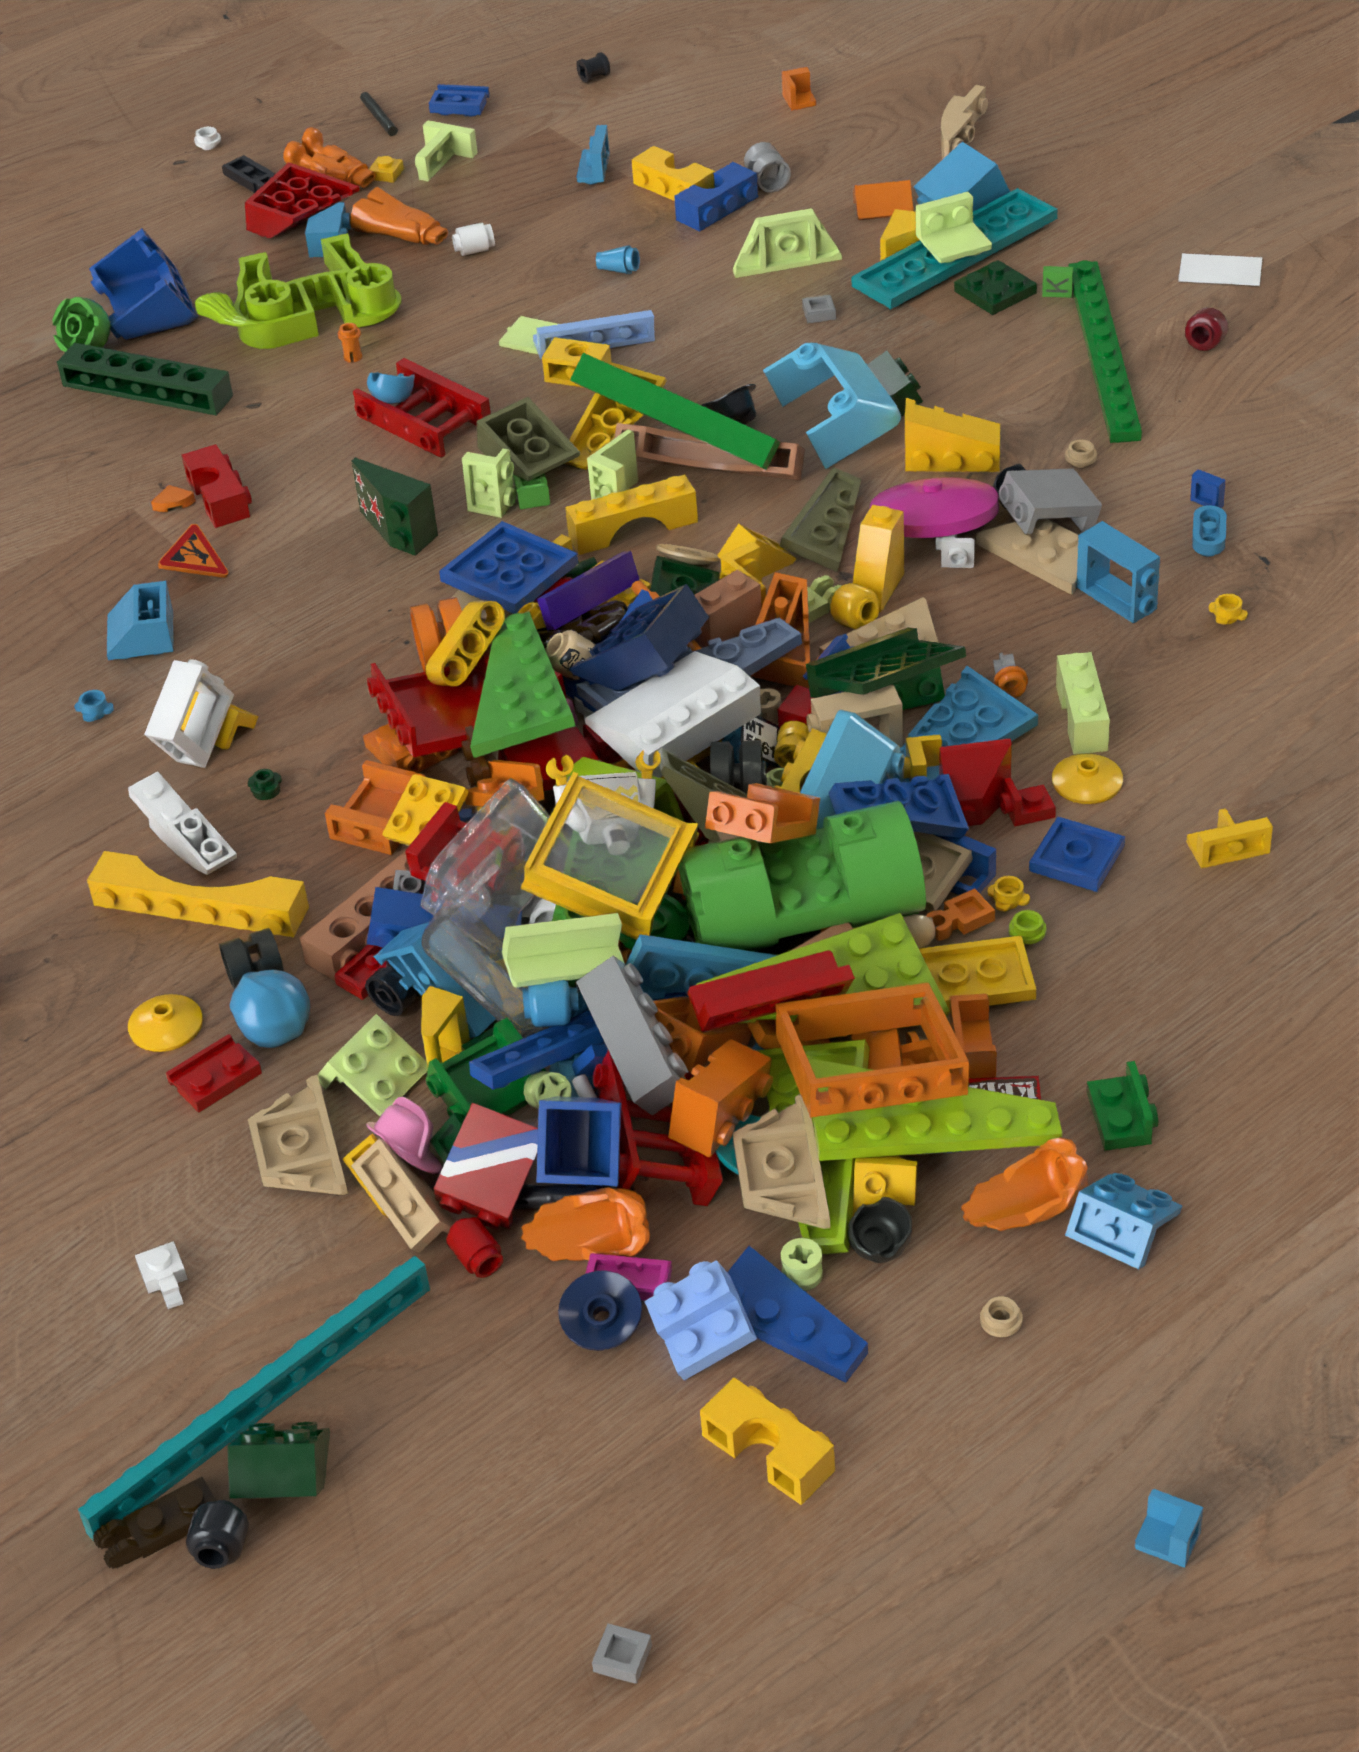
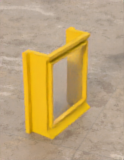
M573 771L524 866V881L521 889L584 917L618 913L622 923L620 933L636 940L639 934L650 936L654 916L688 847H694L698 839V823L681 821L579 777L578 773Z

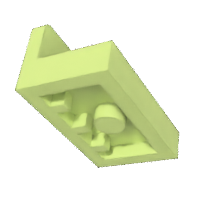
M503 448L496 457L466 452L462 457L467 510L502 518L516 500V489L513 488L512 480L514 464L510 459V450Z

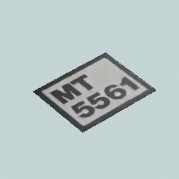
M760 716L742 725L741 743L743 741L761 740L763 761L778 767L774 760V751L778 742L779 726Z

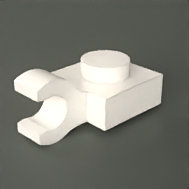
M174 1241L135 1255L148 1293L161 1290L168 1309L184 1304L179 1292L178 1283L187 1280V1276Z

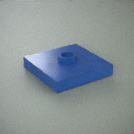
M1057 816L1029 861V871L1098 892L1125 846V836Z

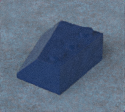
M685 584L634 609L611 630L613 635L606 638L603 642L596 644L589 651L592 657L576 662L569 670L575 676L615 691H619L654 674L657 677H661L675 667L673 663L675 659L688 651L687 644L702 633L700 628L708 620L709 616L689 586Z

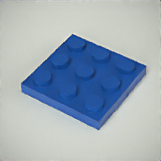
M501 521L439 571L440 581L483 601H495L504 610L515 614L524 605L534 601L578 564V554Z

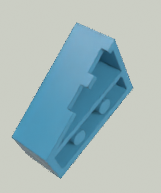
M442 918L402 930L373 956L381 965L387 961L403 977L399 983L406 990L412 986L422 996L429 986H433L463 996L470 1038L479 1036L507 1009L499 999L498 991L486 981L478 970V965L474 958L465 952L457 941L454 930L444 923Z

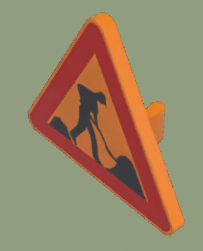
M191 524L158 562L160 569L186 572L188 574L193 573L226 578L229 573L197 524Z

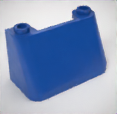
M143 228L89 268L93 277L91 284L100 295L105 293L109 297L114 313L108 316L110 331L117 338L122 336L127 340L188 325L198 318L178 269Z

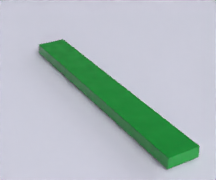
M586 353L582 354L570 379L575 384L766 471L780 444V441Z

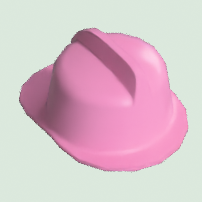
M398 1097L392 1105L386 1108L377 1122H368L366 1124L368 1129L379 1135L393 1151L411 1165L431 1174H439L442 1171L441 1163L429 1150L433 1123L421 1106L406 1097Z

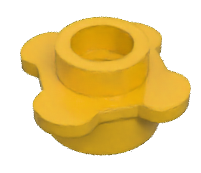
M1222 594L1216 598L1215 602L1209 604L1208 610L1215 614V621L1219 624L1225 625L1235 623L1237 620L1243 621L1248 616V612L1242 609V599L1234 594Z
M1015 876L1000 877L987 890L988 896L994 898L996 902L995 908L999 911H1008L1009 909L1016 908L1018 905L1026 906L1030 902L1029 894L1024 893L1023 882Z

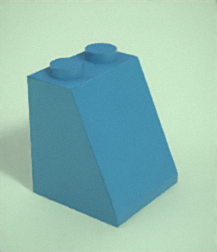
M963 141L913 186L918 195V204L969 192L973 196V211L1010 192L998 165Z

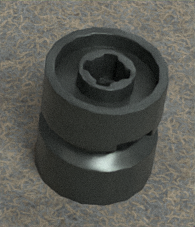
M270 928L249 934L247 941H243L238 937L219 944L221 957L233 989L237 987L242 976L248 972L264 970L284 971L281 956ZM257 953L259 960L252 963L250 954Z

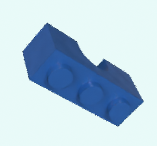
M732 162L714 173L715 188L704 189L697 185H692L674 196L676 220L699 232L758 198L757 173Z

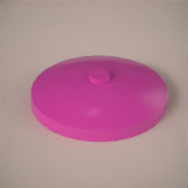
M957 477L926 478L902 483L882 491L870 503V508L872 505L904 511V537L910 538L944 537L968 532L987 524L999 512L998 493L992 486L981 481Z

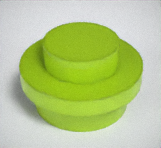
M1023 910L1016 913L1009 923V935L1011 937L1022 936L1024 944H1034L1045 937L1046 923L1039 913L1032 910Z

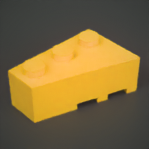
M906 398L905 471L1000 472L999 423L967 414H962L960 417L944 412V408L934 406L931 409L915 404L916 400Z

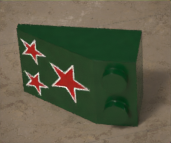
M355 457L351 462L360 512L390 547L416 556L438 536L431 484Z

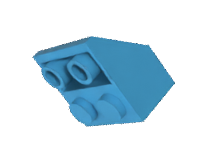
M166 581L133 585L108 613V660L174 652L173 608Z

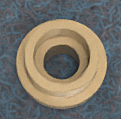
M1082 439L1075 440L1069 444V448L1065 452V459L1075 467L1084 468L1096 461L1097 451L1092 442Z
M994 1297L981 1310V1326L992 1336L1008 1337L1017 1333L1022 1326V1312L1017 1304L1008 1297Z

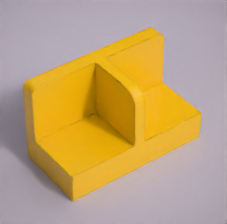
M1224 808L1219 809L1217 828L1188 834L1186 842L1199 866L1203 869L1269 854L1273 826L1267 817L1235 824L1227 809Z

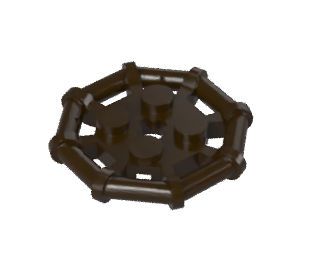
M615 600L604 605H598L555 630H547L544 627L537 629L545 651L548 642L555 634L568 630L577 632L596 645L602 642V638L611 634V630L620 623L627 612V606L624 602Z

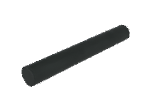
M363 92L360 95L361 101L390 136H395L398 133L397 127L368 92Z

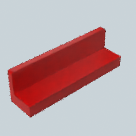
M827 950L689 987L687 993L702 1032L776 1013L777 1003L846 994L855 977L850 965L838 967L833 953Z

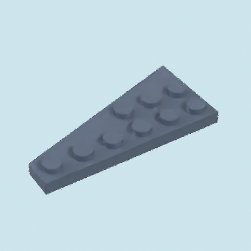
M776 618L743 629L738 637L723 642L719 637L707 641L708 647L695 651L737 665L747 675L751 676L801 645L802 638L799 631L781 618ZM688 647V651L679 658L675 659L673 663L678 662L679 660H681L682 658L686 657L694 651H692L691 648ZM656 674L619 691L597 683L590 685L588 681L576 684L578 695L599 710Z

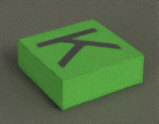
M1044 266L1042 297L1072 298L1073 267Z

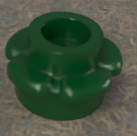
M260 769L248 779L247 784L248 787H251L250 790L255 798L270 800L279 794V783L282 782V778L277 772L273 773L270 769Z

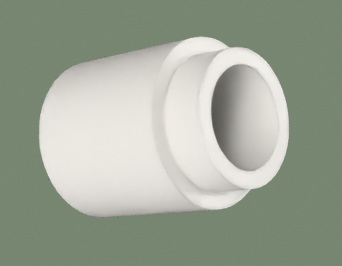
M481 222L456 228V234L452 235L454 249L456 252L460 251L462 256L488 251L489 247L495 246L494 234L490 224L484 225Z

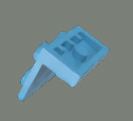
M1120 1173L1109 1174L1079 1191L1065 1236L1136 1269H1140L1146 1264L1157 1228L1178 1216L1182 1205L1172 1201V1197L1163 1191L1147 1190L1136 1185L1135 1180L1127 1175Z

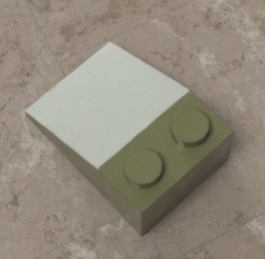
M529 397L477 420V447L484 455L496 457L503 448L509 449L510 459L514 464L513 474L524 480L530 481L580 456V451Z
M660 748L661 762L659 767L661 774L694 821L698 823V827L705 837L709 839L708 843L720 841L715 830L705 828L709 793L719 791L747 798V794Z

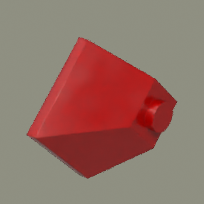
M1010 738L939 747V775L949 774L968 826L983 824L1000 807L999 793H1003V779L1011 777L1012 742Z

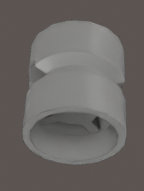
M768 142L756 143L746 152L744 166L757 173V184L762 190L771 193L784 188L789 182L791 169L772 144Z

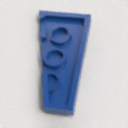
M949 774L938 775L934 780H928L926 776H916L909 782H900L898 778L886 779L883 784H875L872 780L835 783L828 792L835 815L899 800L908 814L913 832L962 838L969 830Z
M751 1246L746 1248L727 1272L733 1281L758 1339L845 1383L867 1356L868 1343Z

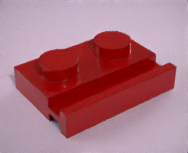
M230 1034L166 1072L168 1083L171 1086L174 1085L178 1093L198 1113L262 1074L260 1063L239 1043L236 1044Z

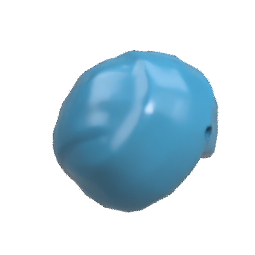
M264 970L244 974L232 993L229 1005L237 1026L243 1035L252 1043L264 1048H276L298 1038L303 1033L305 1024L309 1020L311 1008L310 999L303 983L297 977L279 970Z

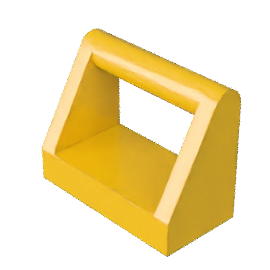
M429 986L422 995L421 1033L427 1066L429 1061L435 1058L442 1063L461 1053V1045L470 1041L463 996L433 986Z

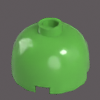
M74 297L63 300L56 308L52 325L56 326L57 335L53 336L60 350L66 352L74 343L101 348L107 343L110 335V321L108 314L100 304L88 298Z

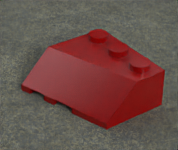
M288 162L245 201L246 230L262 237L272 238L307 221L308 218L339 202H344L359 192L360 186Z

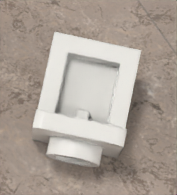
M957 534L936 537V550H941V567H974V539L957 538Z

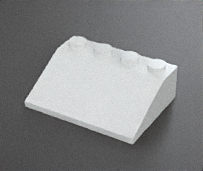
M694 651L674 663L675 667L661 677L653 676L586 717L585 723L637 772L642 773L638 770L635 763L636 757L642 750H644L643 761L647 765H653V754L655 751L659 752L660 748L687 761L711 746V742L719 741L760 715V685L737 665ZM659 765L653 771L652 776L658 778L663 776Z

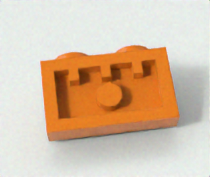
M502 760L489 761L490 778L477 781V787L468 789L469 793L465 799V804L514 810L544 800L540 766L532 763Z

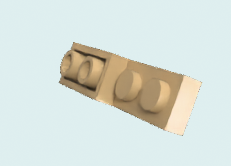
M975 85L965 97L954 95L949 101L941 121L942 159L962 141L968 144L973 140L975 135L974 124L982 114H985L988 107V99L985 98L986 87Z

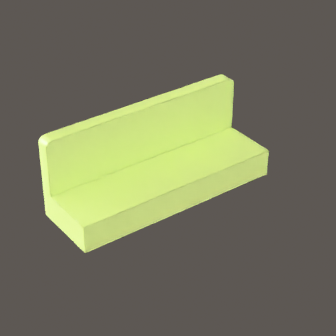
M618 913L506 927L502 956L512 985L514 987H524L559 980H577L613 955L624 963L618 946L622 927Z

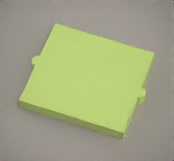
M520 316L511 327L507 328V332L499 340V346L538 354L533 342V335L537 334V328L558 324Z

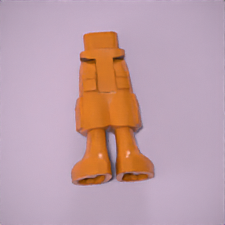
M309 127L305 130L302 136V144L290 141L284 150V161L286 164L290 162L362 188L367 187L376 177L375 172L369 170L367 164L349 155L345 150L335 145L323 147V135L320 130L314 127Z

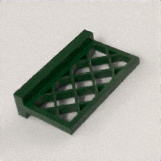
M907 627L807 663L806 670L810 697L828 696L839 691L865 695L966 657L965 646L919 640L917 628Z

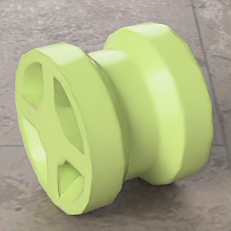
M540 1071L528 1077L524 1085L526 1101L530 1106L538 1110L539 1100L555 1096L571 1097L572 1089L570 1082L560 1073ZM543 1084H544V1085H545L544 1093H543V1094H540V1093H542V1088H543Z
M795 1238L788 1241L781 1250L782 1273L804 1291L815 1288L821 1282L823 1269L821 1264L822 1252L819 1245L807 1238Z

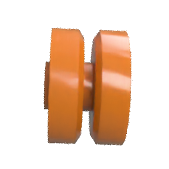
M457 597L439 600L437 605L439 622H436L434 612L427 603L410 607L412 629L423 672H426V665L462 612ZM466 636L464 637L462 642L464 650H466L468 647V639Z

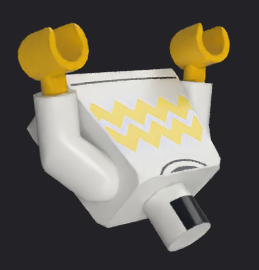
M644 750L639 753L635 763L638 770L642 772L641 778H637L636 772L579 777L654 808L656 779H652V773L660 764L661 756L658 751H655L653 754V765H647L643 761ZM568 755L562 757L561 760L563 772L557 769L555 758L551 759L546 765L548 776L556 780V785L553 786L556 804L570 779L568 777L567 780L566 776L571 773L574 767L573 761ZM577 799L565 822L571 829L579 833L585 844H606L609 854L613 856L626 853L630 848L629 842L636 839L638 830L642 827L580 799Z

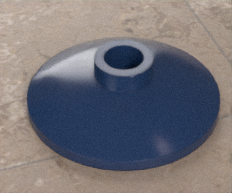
M594 1271L578 1277L566 1288L560 1299L558 1316L564 1333L573 1343L588 1350L602 1351L623 1344L634 1334L641 1320L642 1303L637 1289L627 1278L611 1271ZM605 1311L609 1313V1317L606 1320H595V1316L599 1312Z

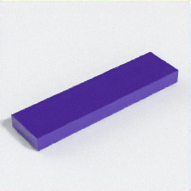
M623 551L537 598L546 629L555 630L632 587L635 581L640 580L632 552Z

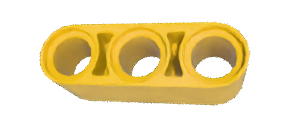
M472 601L465 606L426 665V675L431 683L435 685L458 686L467 679L504 623L505 613L499 603L495 601ZM483 609L486 611L487 614L485 623H483L481 620V612ZM465 636L468 639V647L466 650L463 649L462 645ZM448 663L450 667V674L446 678L444 675V667Z

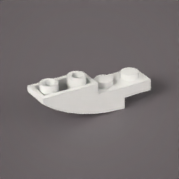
M158 771L128 787L129 797L149 818V827L173 852L196 870L208 875L237 858V853L197 808L191 810Z

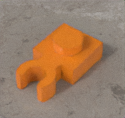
M974 888L945 901L944 911L934 910L926 914V916L933 918L934 926H937L935 928L936 939L941 941L949 938L955 929H959L965 935L995 921V909Z

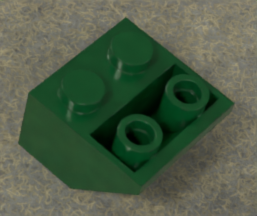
M297 1422L291 1424V1429L275 1430L274 1423L249 1425L248 1431L241 1432L227 1446L229 1499L317 1496L325 1485L330 1428H317V1422Z

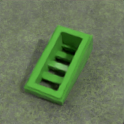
M514 474L512 475L519 509L550 505L549 488L545 474L530 481Z

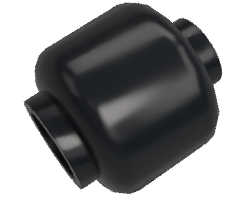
M226 1500L210 1501L200 1505L193 1514L187 1534L186 1547L188 1552L198 1564L206 1568L219 1569L234 1563L241 1556L249 1527L247 1516L239 1507Z

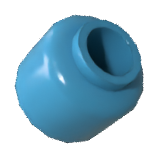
M559 980L522 988L525 1019L531 1018V1022L535 1027L567 1025L571 1020V1011L579 1010L577 987L569 988L568 981Z

